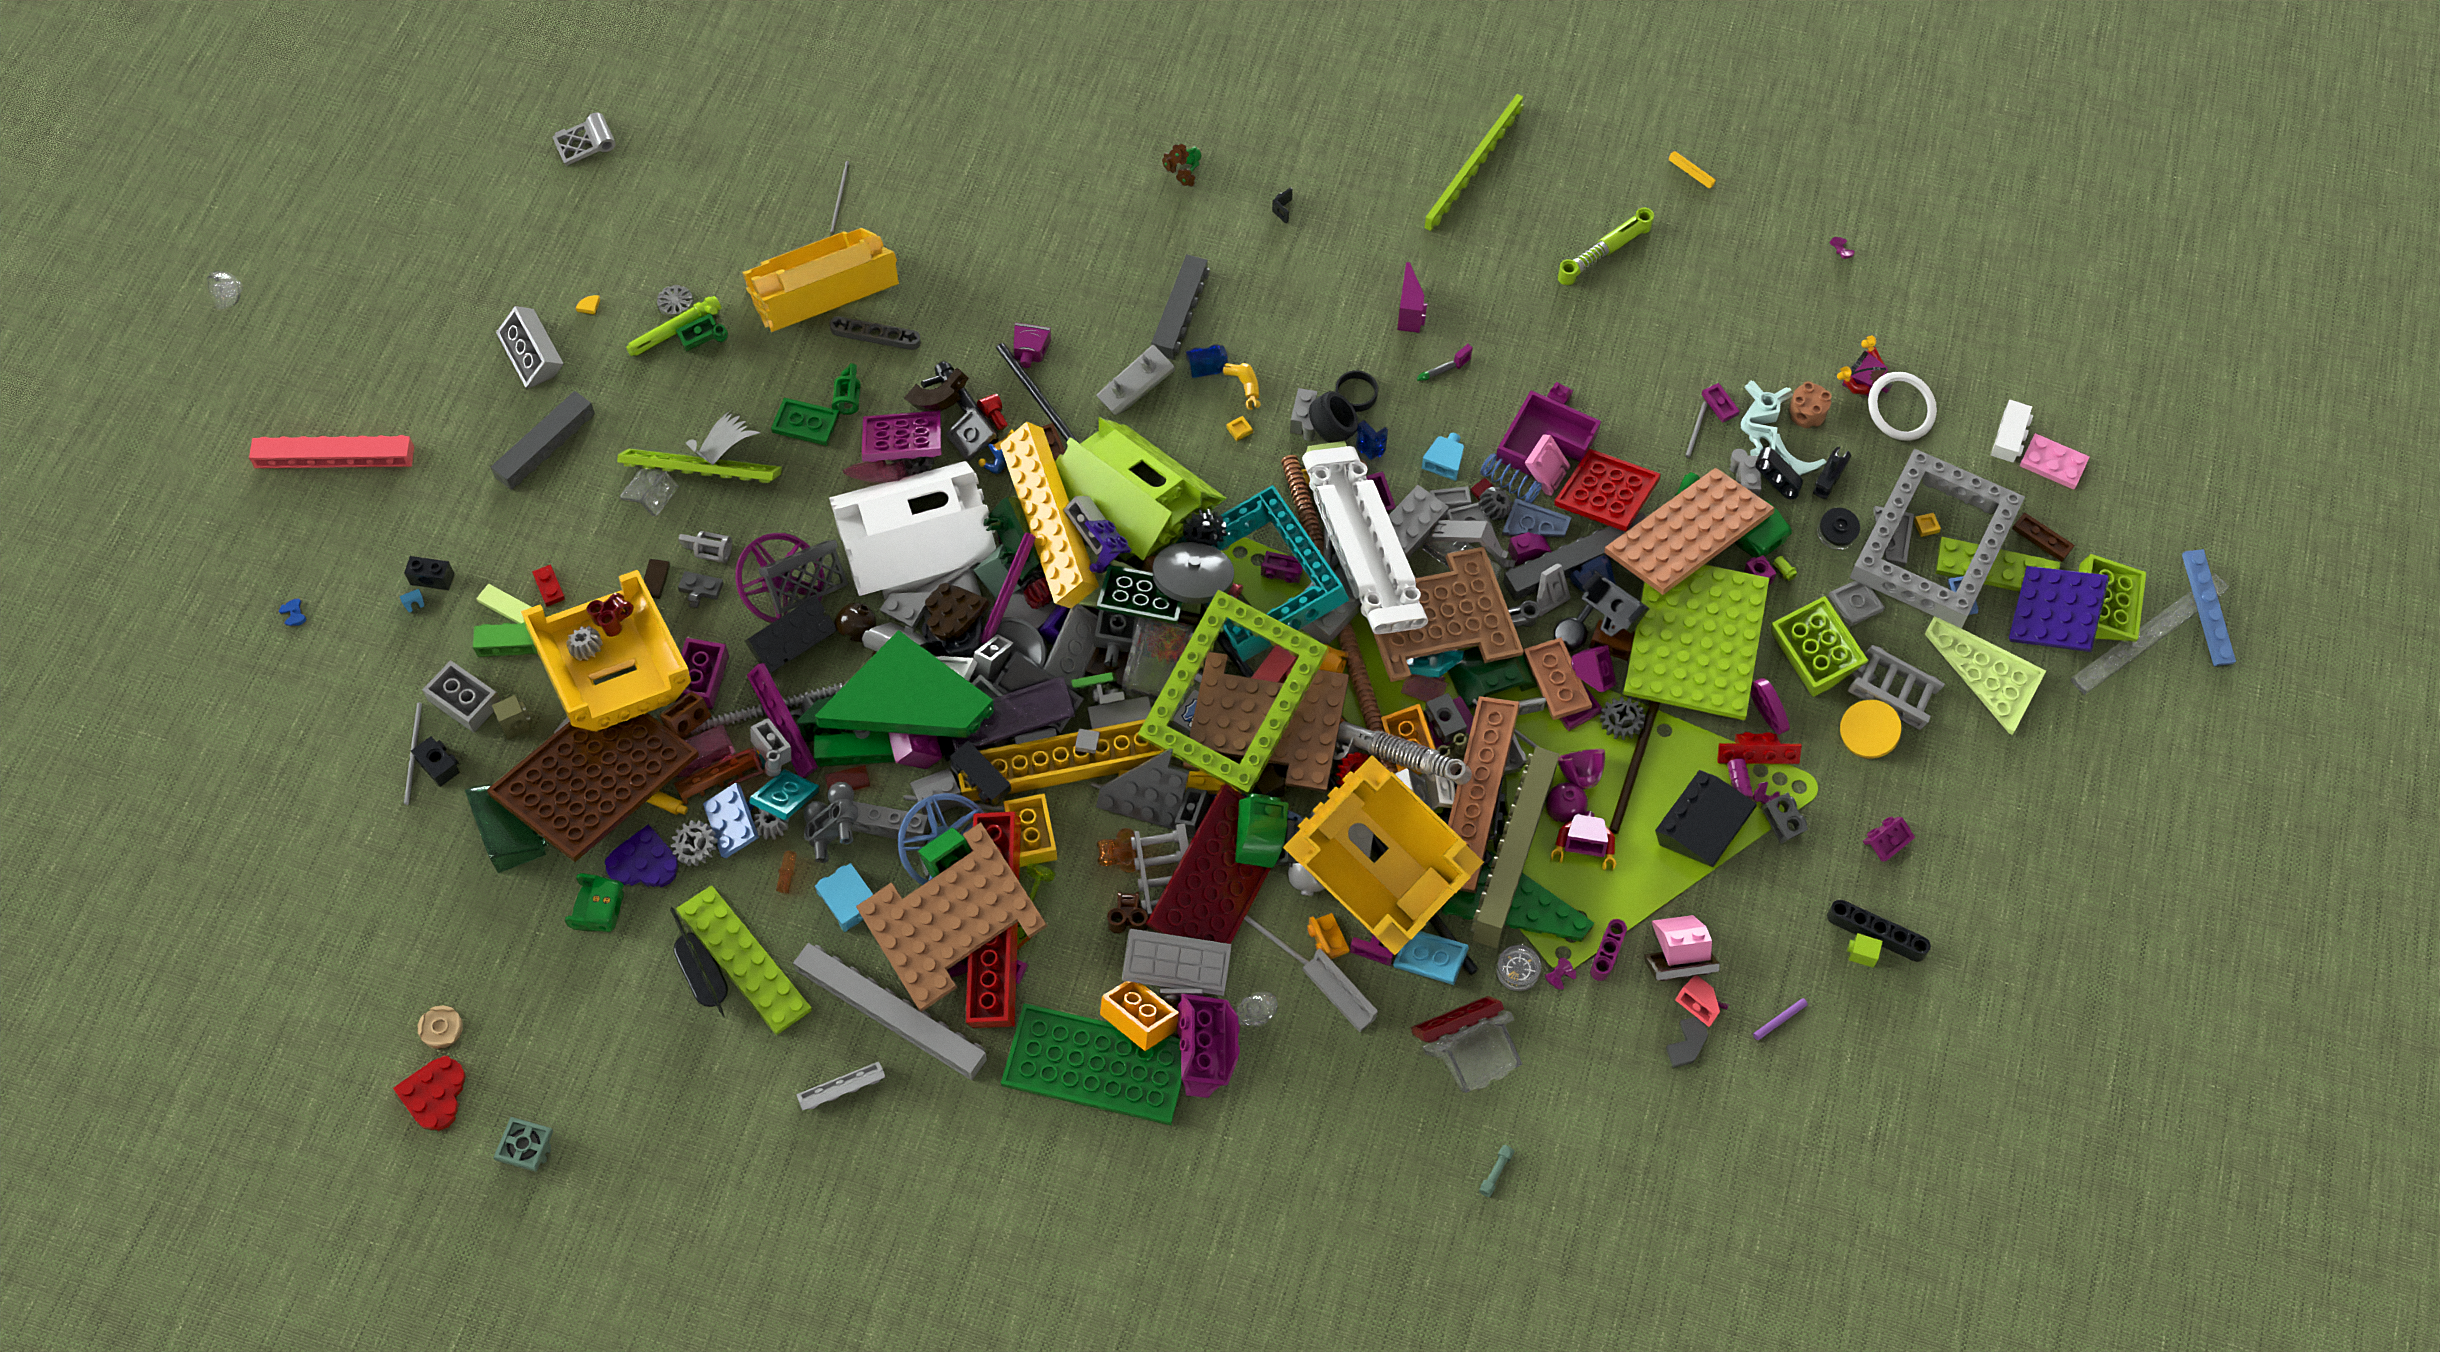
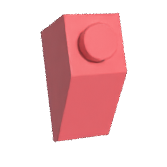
M1695 975L1682 988L1675 999L1708 1027L1713 1024L1720 1013L1714 988L1698 975Z

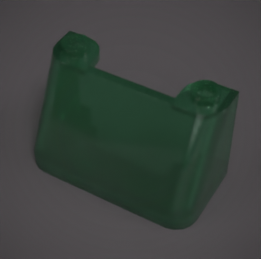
M493 784L473 786L465 789L486 851L498 873L547 855L544 847L548 846L546 840L488 795L487 789Z

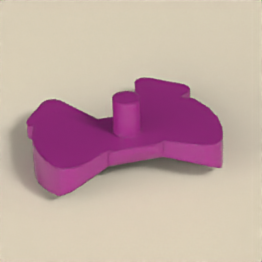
M1833 237L1829 243L1837 249L1836 254L1840 253L1843 259L1853 257L1855 251L1845 249L1843 246L1847 240L1842 237Z
M1768 782L1759 783V788L1754 792L1753 801L1766 804L1779 797L1780 793L1777 791L1768 796L1766 794Z
M1560 958L1558 966L1551 973L1546 974L1545 978L1555 989H1564L1561 977L1565 974L1571 979H1576V970H1573L1572 964L1567 959Z

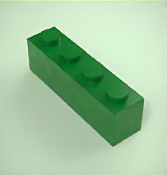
M871 731L868 737L862 739L857 738L854 733L850 732L833 735L823 733L814 736V759L818 767L896 762L888 732Z

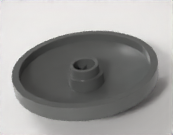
M1182 542L1166 547L1156 556L1152 575L1156 586L1168 597L1189 604H1204L1211 602L1218 590L1226 594L1228 593L1233 584L1234 568L1230 559L1217 548L1203 543Z
M1002 617L995 635L998 634L1014 643V646L999 672L987 680L992 685L1004 669L1008 671L1005 667L1016 651H1019L1042 668L1047 661L1045 641L1033 625L1020 618ZM974 654L967 655V658L974 657ZM975 673L971 675L973 681L979 676Z

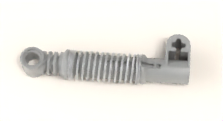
M1345 721L1340 724L1333 759L1343 765L1342 758L1348 759V753L1353 754L1361 748L1367 750L1374 757L1384 758L1388 762L1392 761V763L1400 764L1425 775L1435 774L1452 780L1458 785L1466 784L1471 779V769L1460 759L1442 756L1435 749H1430V747L1422 746L1421 744L1377 730L1374 732ZM1462 768L1461 773L1459 775H1455L1456 771Z

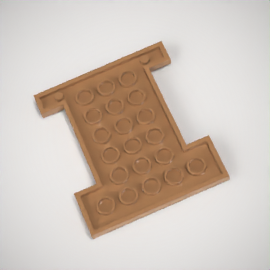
M1485 547L1448 553L1445 558L1451 572L1415 578L1416 588L1421 593L1419 602L1428 618L1427 625L1414 630L1374 634L1390 682L1410 678L1411 672L1406 661L1407 659L1477 645L1484 663L1522 656L1524 653Z
M1209 652L1206 657L1189 738L1221 755L1243 758L1284 683L1225 674L1228 655ZM1318 670L1268 762L1289 766L1285 782L1286 786L1327 792L1349 681L1348 674ZM1185 762L1183 763L1184 769L1201 771Z
M981 822L963 834L973 852L911 894L902 898L891 882L856 906L921 1012L957 988V985L947 971L950 967L1019 921L1027 936L1031 938L1048 926Z

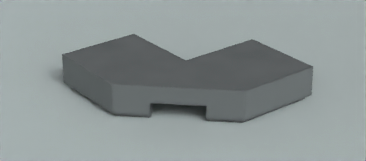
M1697 1017L1680 1021L1686 1041L1666 1046L1673 1068L1694 1063L1708 1037L1704 1023Z

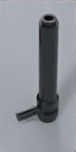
M947 361L938 363L934 368L936 376L921 381L922 387L926 388L938 383L943 384L953 373V366ZM963 387L957 392L962 397L957 402L965 414L972 407L978 411L997 435L989 444H996L999 440L997 432L967 389Z

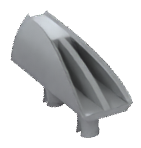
M1152 345L1117 377L1113 378L1111 382L1109 381V384L1096 396L1114 415H1118L1130 408L1175 371V367L1155 345Z

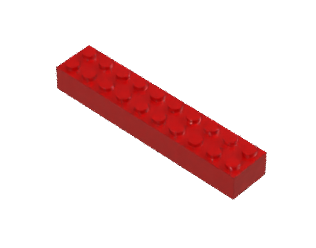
M1015 811L973 814V827L980 822L983 824L1019 880L1021 818ZM1018 922L968 955L966 1023L972 1028L1015 1027Z

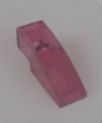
M878 460L876 462L866 461L853 464L842 470L845 475L869 482H893L908 476L903 461L886 464L885 460Z

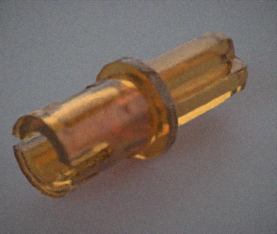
M786 851L784 853L782 866L778 869L780 874L775 889L777 892L784 893L785 891V893H789L791 879L795 875L793 871L797 857L795 852Z

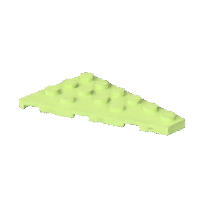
M1934 616L1925 635L2007 732L2013 735L2046 670Z

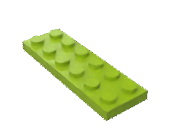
M1941 537L1935 574L1953 578L1964 576L1979 544ZM2000 549L1983 584L2020 592L2027 566L2060 569V562Z

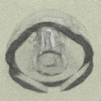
M226 271L210 272V276L207 278L210 295H214L216 301H213L215 307L218 310L233 307L240 299V292H243L241 281H237L234 275Z

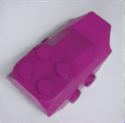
M1181 994V1001L1177 1007L1179 1012L1177 1032L1181 1038V1080L1184 1083L1187 1096L1209 1098L1217 1088L1229 1084L1240 1054V1047L1238 1045V1034L1240 1032L1238 1015L1228 1000Z

